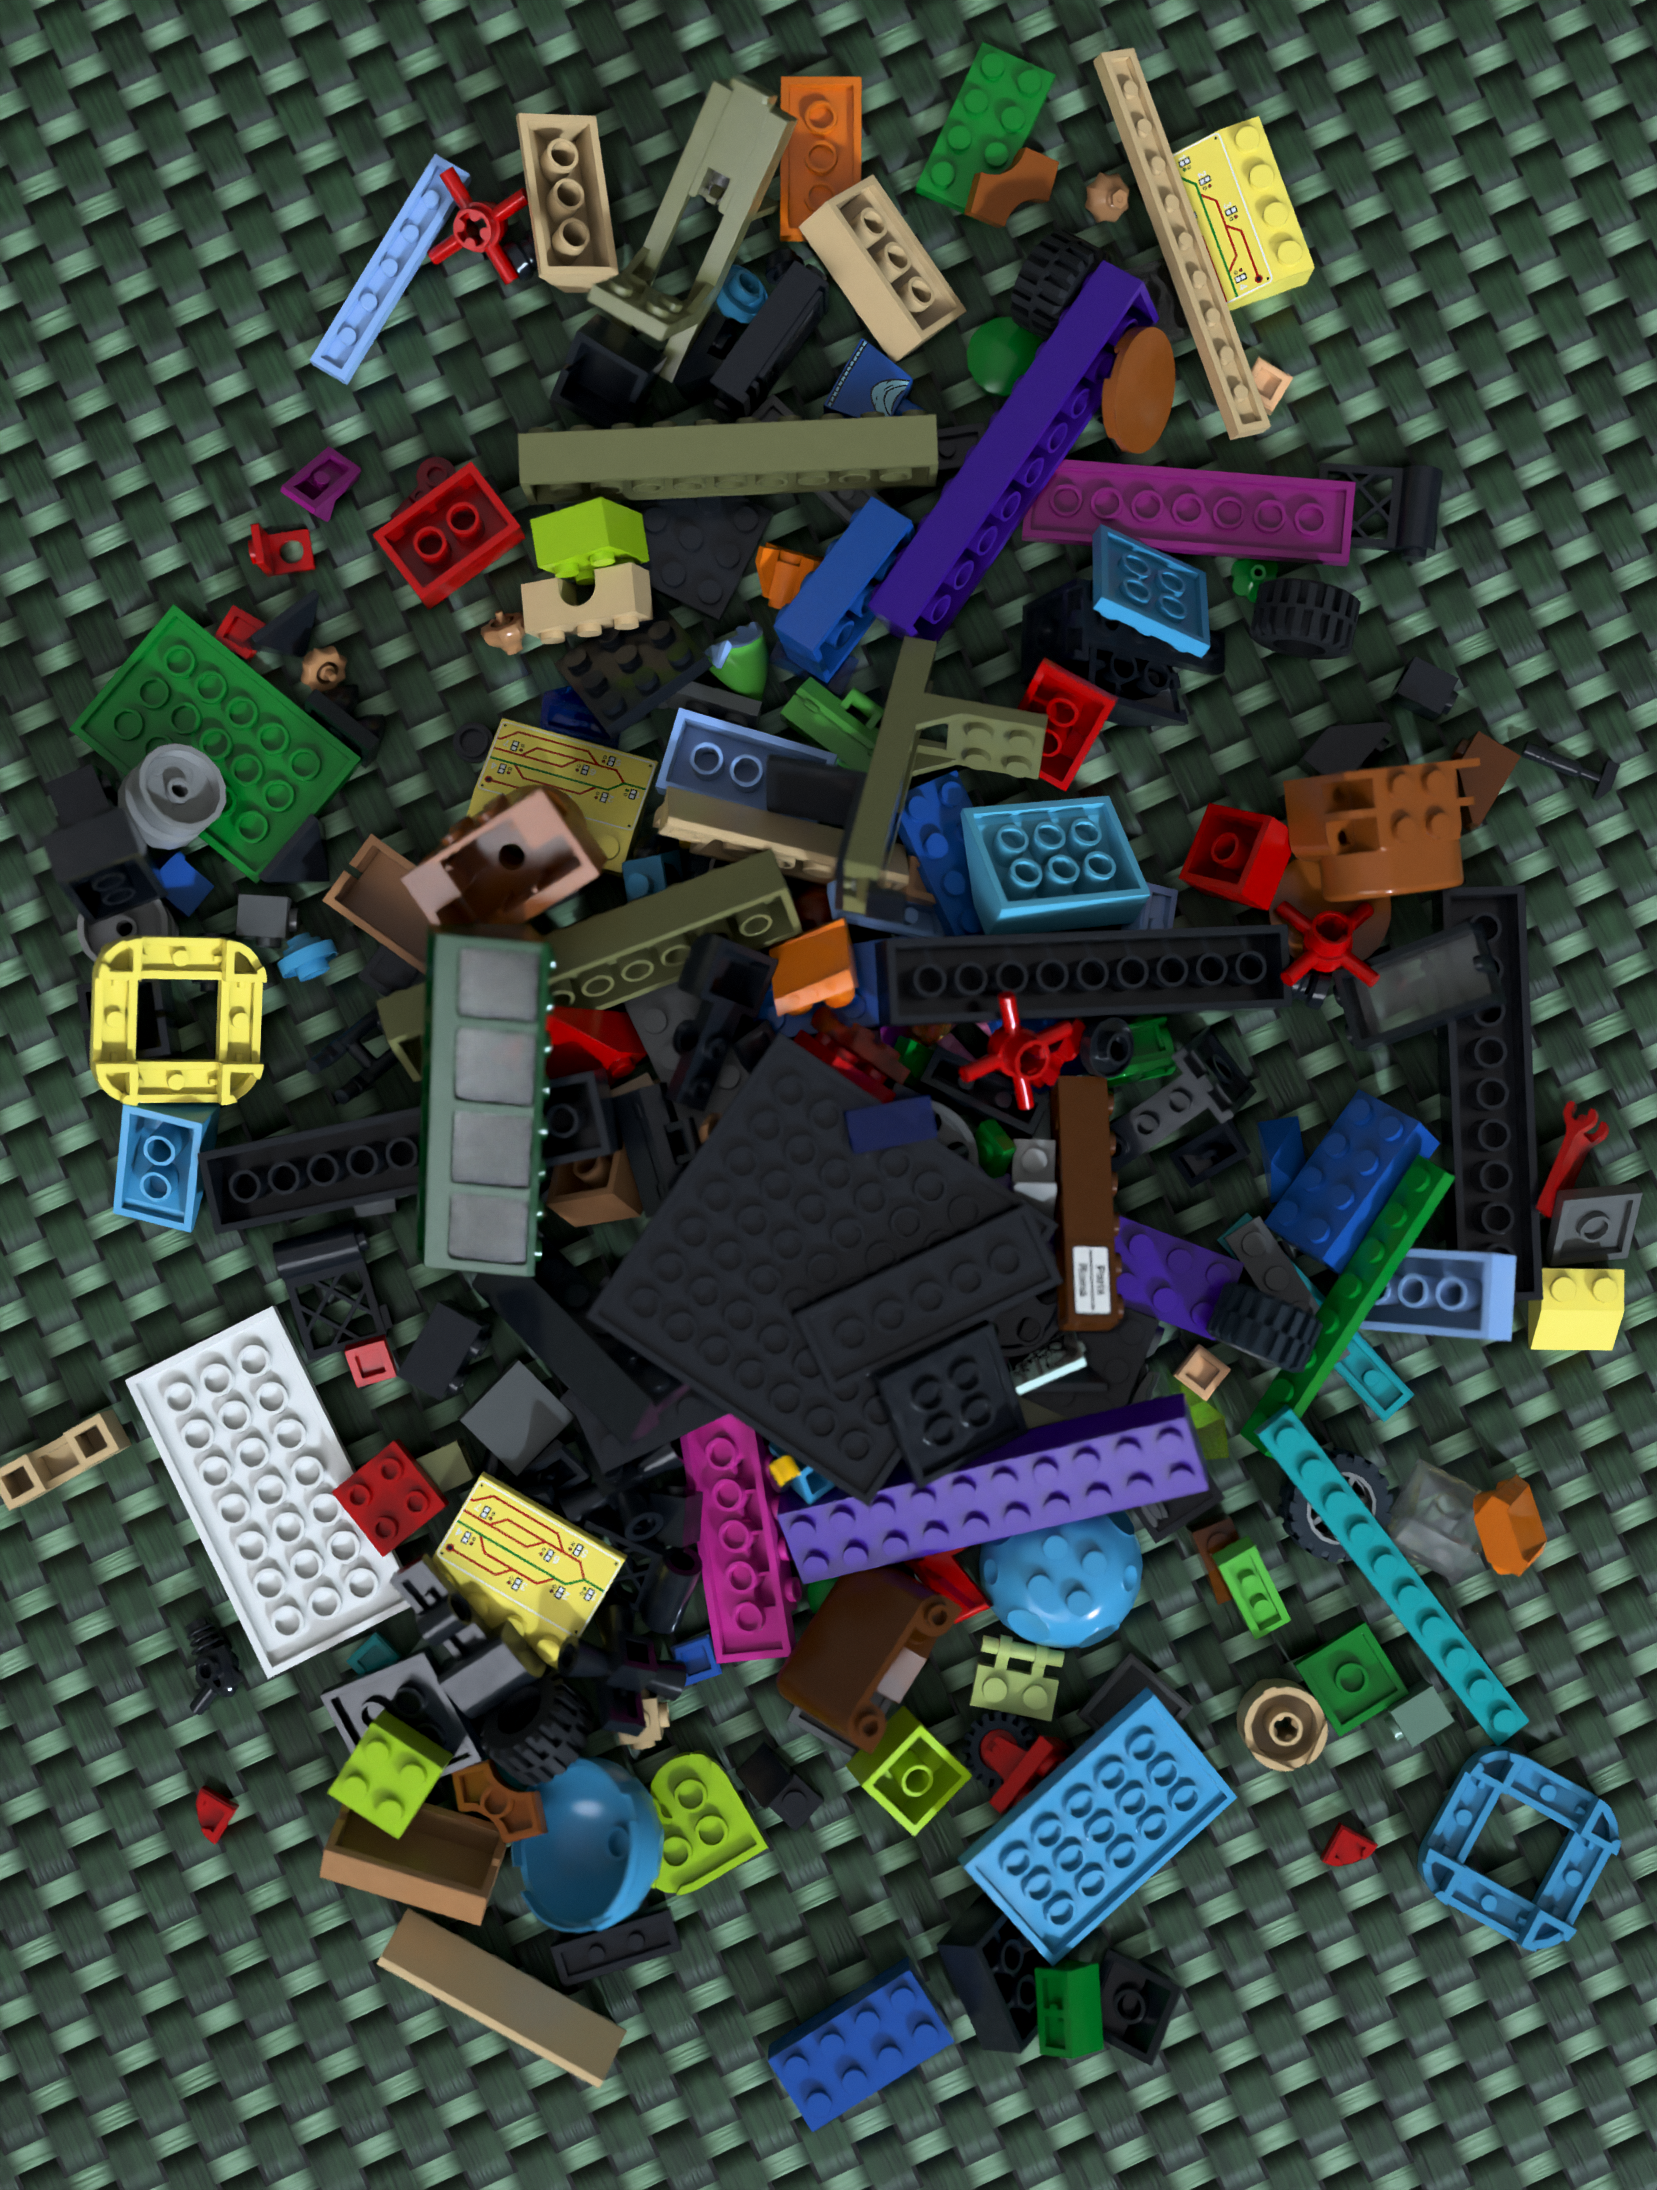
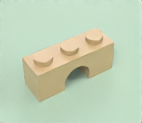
M632 562L595 569L594 593L582 605H579L577 601L576 586L558 577L521 584L525 633L541 639L543 644H558L565 641V636L577 634L580 637H595L601 635L602 629L614 627L617 630L638 628L639 622L653 619L649 571Z
M113 1409L98 1413L64 1432L63 1436L1 1467L0 1495L8 1510L26 1505L132 1446Z

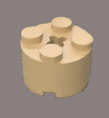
M1273 1678L1258 1681L1246 1692L1238 1707L1236 1718L1238 1734L1253 1756L1260 1763L1271 1769L1286 1772L1305 1764L1308 1765L1320 1755L1325 1746L1328 1728L1321 1706L1306 1689L1291 1680ZM1285 1717L1289 1722L1288 1727H1279L1277 1730L1274 1727L1277 1720L1282 1721Z

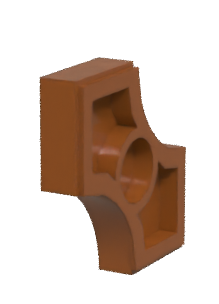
M1027 147L1019 149L1011 165L1002 173L996 175L983 172L974 174L964 214L996 228L1005 227L1009 215L1021 203L1025 201L1034 203L1049 202L1059 162Z
M493 1759L481 1761L451 1773L459 1811H475L488 1817L497 1826L505 1844L549 1833L540 1791H522L508 1784L499 1774Z

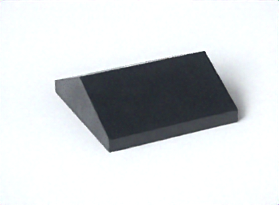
M1109 1948L1099 1971L1103 2040L1152 2066L1184 1986L1155 1966Z

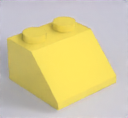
M1542 1267L1543 1300H1528V1349L1613 1350L1624 1314V1269Z

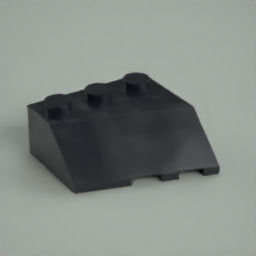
M1092 579V580H1090V581H1091L1090 601H1093V579ZM1089 647V661L1068 670L1118 698L1106 719L1108 722L1126 727L1184 726L1189 724L1186 709L1180 710L1176 691L1181 688L1179 675L1172 672L1171 666Z

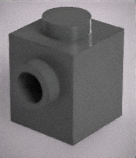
M239 894L236 924L237 936L243 939L256 940L257 947L281 948V941L287 942L294 937V932L300 931L301 910L296 908V901L289 897Z

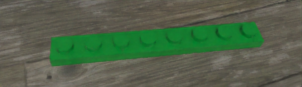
M1420 1154L1414 1159L1315 1314L1323 1324V1327L1304 1371L1290 1372L1281 1368L1239 1434L1264 1455L1273 1458L1253 1431L1285 1405L1291 1408L1299 1420L1301 1419L1455 1179L1453 1175Z

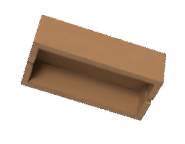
M370 834L349 863L363 873L361 877L357 880L344 870L322 901L425 974L427 924L432 923L400 879L401 876L417 866ZM506 933L499 938H509L510 934ZM480 949L459 962V969L468 966L473 961L497 955L499 950Z
M426 1802L422 1804L410 1825L401 1837L397 1839L350 1807L342 1804L339 1817L335 1821L324 1849L320 1877L481 1926L508 1843L505 1844L503 1842L500 1832L494 1823Z

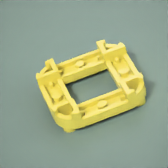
M128 935L106 943L100 950L92 972L90 1067L98 1086L121 1103L138 1106V1103H219L220 1105L236 1103L237 1099L244 1096L254 1086L257 1079H261L264 1064L260 1062L262 993L263 983H267L265 967L261 965L256 954L246 945L226 937ZM141 979L218 980L215 1059H136L138 981H141Z

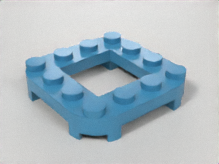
M1486 1745L1479 1748L1461 1768L1420 1845L1417 1871L1425 1885L1442 1903L1451 1905L1514 1940L1520 1947L1536 1951V1949L1552 1947L1563 1940L1568 1942L1577 1931L1573 1924L1610 1854L1612 1853L1617 1856L1621 1840L1618 1838V1825L1611 1807L1598 1796L1514 1749ZM1501 1793L1514 1797L1570 1829L1532 1901L1464 1864Z

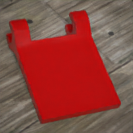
M1569 1101L1564 1107L1563 1116L1566 1124V1136L1536 1205V1209L1549 1221L1552 1219L1557 1191L1573 1189L1588 1152L1595 1145L1602 1142L1609 1133V1126L1601 1121L1595 1133H1586L1596 1125L1598 1112L1590 1108L1588 1116L1581 1114L1574 1120L1577 1104L1573 1101Z

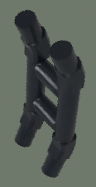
M377 1006L340 1037L334 1039L330 1044L321 1049L318 1054L306 1061L307 1070L311 1074L316 1075L326 1067L328 1068L348 1052L363 1068L349 1082L335 1091V1098L340 1104H346L364 1093L375 1081L400 1061L391 1047L376 1058L360 1042L376 1027L385 1035Z

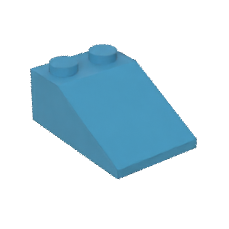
M138 1103V1106L123 1104L113 1205L114 1214L190 1233L194 1230L204 1191L197 1153L215 1148L220 1104Z

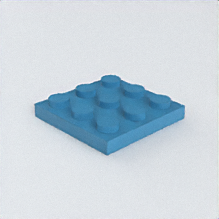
M1100 524L1092 535L1093 609L1099 611L1101 615L1108 619H1117L1134 627L1143 635L1161 639L1171 644L1180 652H1189L1202 658L1210 648L1206 572Z

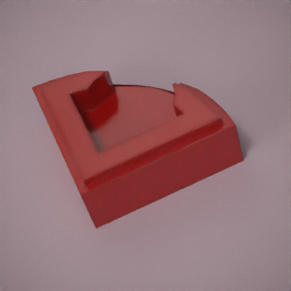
M206 1785L201 1787L196 1799L197 1816L204 1836L216 1845L239 1805Z
M1338 1822L1320 1859L1322 1862L1332 1866L1352 1864L1361 1859L1368 1858L1378 1844L1374 1840Z

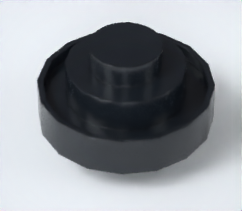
M1099 1016L1092 1020L1084 1029L1080 1040L1079 1053L1082 1064L1087 1072L1096 1077L1115 1078L1122 1074L1129 1066L1134 1053V1038L1132 1030L1125 1021L1117 1017Z

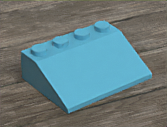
M1109 796L963 808L960 813L973 903L985 935L1033 934L1134 923L1151 895Z

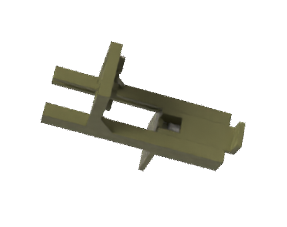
M742 74L732 76L731 80L725 78L713 82L643 247L621 274L593 284L587 298L589 302L613 314L611 322L630 334L634 327L659 341L669 338L663 352L667 358L659 376L673 383L675 376L708 320L751 221L777 212L780 205L779 202L765 194L799 119L775 106L778 94ZM701 195L714 206L718 204V210L724 216L688 298L680 301L669 294L660 293L653 289L652 285L690 197Z

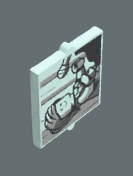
M1075 1331L1067 1332L1047 1341L1040 1348L1030 1353L1007 1359L1011 1371L1009 1375L1019 1395L1087 1365L1083 1355L1086 1348L1083 1342L1078 1340Z

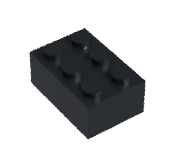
M123 807L103 809L95 813L92 819L76 825H61L55 828L50 835L41 838L57 884L89 925L168 896L152 851Z

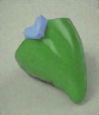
M750 622L748 627L739 626L735 628L737 636L711 645L704 653L712 664V667L708 670L734 694L762 702L768 674V646L763 628L757 622Z

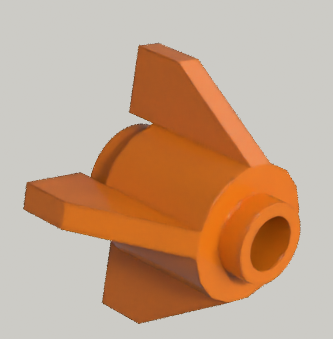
M766 542L765 547L759 546L755 563L761 584L762 596L769 599L768 606L781 609L785 604L791 603L799 593L805 576L809 572L815 571L824 560V557L785 549Z

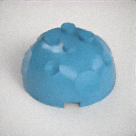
M1120 1510L983 1542L980 1547L978 1567L981 1587L985 1596L993 1605L991 1610L1006 1627L1021 1638L1041 1646L1065 1649L1089 1647L1107 1638L1119 1628L1121 1622L1132 1609L1140 1590L1143 1561L1140 1543L1135 1534L1134 1526L1125 1511Z
M579 1757L567 1767L564 1773L560 1776L558 1774L555 1775L552 1781L547 1783L541 1781L536 1786L529 1784L525 1791H540L549 1832L511 1842L512 1867H520L526 1891H521L520 1894L531 1912L541 1922L551 1928L579 1933L590 1930L601 1931L635 1911L647 1895L654 1880L659 1876L664 1843L663 1825L659 1819L653 1797L637 1777L631 1776L630 1772L619 1764L598 1757Z

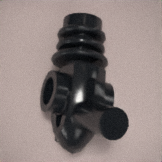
M208 1616L199 1618L185 1627L188 1633L186 1638L188 1640L195 1638L190 1643V1646H198L191 1654L193 1656L202 1654L195 1660V1678L201 1690L190 1704L191 1711L197 1715L204 1714L217 1695L225 1698L233 1697L238 1689V1684L244 1679L238 1669L239 1659L237 1655L231 1651L228 1644L219 1645L224 1641V1637L214 1638L219 1632L217 1630L210 1632L215 1627V1624L210 1622Z

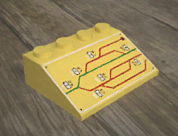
M1259 116L1220 129L1173 154L1229 311L1307 283L1315 266Z
M502 718L475 786L467 816L470 815L472 817L482 811L483 806L502 793L507 795L520 787L545 785L556 788L571 797L580 807L586 819L588 830L608 859L601 873L624 879L622 862L631 860L658 761ZM507 844L509 847L522 850L518 845Z
M483 1471L432 1560L491 1630L508 1619L541 1660L558 1670V1654L562 1643L569 1635L581 1637L627 1555Z

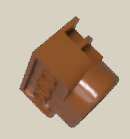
M1480 757L1342 772L1283 781L1291 850L1296 858L1301 861H1319L1323 898L1329 902L1350 901L1460 886L1464 881L1461 843L1459 840L1462 827L1460 806L1475 805V796L1459 798L1456 769L1481 766Z
M528 785L515 789L507 795L504 793L498 795L485 804L483 810L472 817L468 815L453 824L448 829L450 832L441 839L442 842L438 848L426 855L417 867L401 876L400 879L432 924H522L599 876L608 858L588 830L586 819L580 807L571 797L550 786ZM507 844L518 845L524 851L525 856H513L508 851ZM458 933V934L476 935V936H488V937H501V936H503V935L506 934V933ZM465 947L460 949L459 962L480 949Z

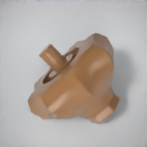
M1100 172L1094 182L1086 187L1087 200L1085 208L1092 213L1096 223L1101 221L1115 223L1121 214L1129 209L1128 196L1130 188L1123 182L1119 173L1107 175Z
M498 610L495 612L496 618L491 619L487 625L481 628V635L488 645L502 648L508 656L516 654L523 649L522 639L527 634L524 628L523 613L520 611L503 614L502 610Z
M328 646L323 649L314 648L313 651L304 656L300 680L303 684L308 685L312 691L315 689L320 692L331 690L346 678L345 667L347 658L340 655L334 646Z

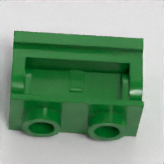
M1153 1015L1139 1016L1129 1021L1128 1026L1132 1030L1134 1038V1053L1129 1066L1122 1074L1115 1078H1107V1089L1174 1073L1177 1064L1171 1056L1175 1054V1049L1168 1028H1163L1167 1021L1166 1016L1156 1019L1153 1018Z
M1064 1959L1063 1962L1056 1963L1054 1966L1035 1967L1039 2054L1074 2059L1103 2050L1099 1964Z

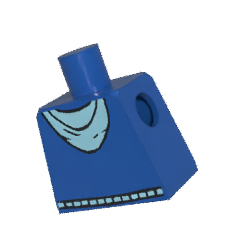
M862 338L823 405V414L837 413L843 415L844 419L860 418L861 414L872 411L883 412L885 417L902 416V413L907 410H926L907 400L913 387L911 376Z

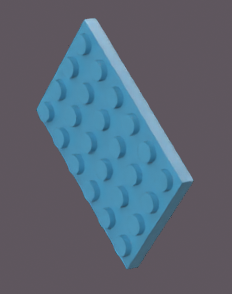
M1146 1687L957 1859L1044 1958L1054 1966L1228 1807L1237 1796L1158 1698Z

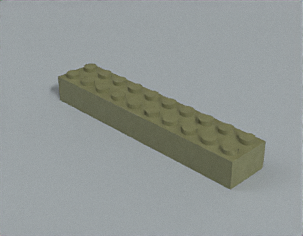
M917 409L904 411L902 416L885 417L883 412L872 411L861 414L860 418L846 419L841 414L829 413L819 416V420L802 421L800 416L787 415L779 417L777 422H761L759 418L744 417L737 419L736 424H719V421L714 419H702L695 421L694 426H678L676 422L660 421L654 423L651 428H636V425L631 423H618L612 425L611 429L595 430L590 425H576L570 427V431L553 432V429L549 427L530 428L528 433L518 434L520 485L529 505L583 503L599 497L610 501L934 487L936 486L938 471L936 414L927 415L926 411Z
M769 849L761 853L751 854L741 861L722 868L712 869L702 876L684 883L673 884L663 891L642 899H634L624 906L603 914H595L585 921L564 929L554 930L548 935L543 936L555 951V969L548 976V989H551L553 994V1006L604 1010L677 982L692 944L699 936L705 933L714 934L755 951L804 933L773 850ZM504 951L486 959L473 961L468 966L459 969L458 1015L524 1021L527 1018L529 976L518 966L519 952ZM425 982L406 990L395 991L390 996L376 1001L387 1042L414 1082L422 1079ZM458 1028L456 1031L455 1067L490 1054L489 1052L511 1032Z

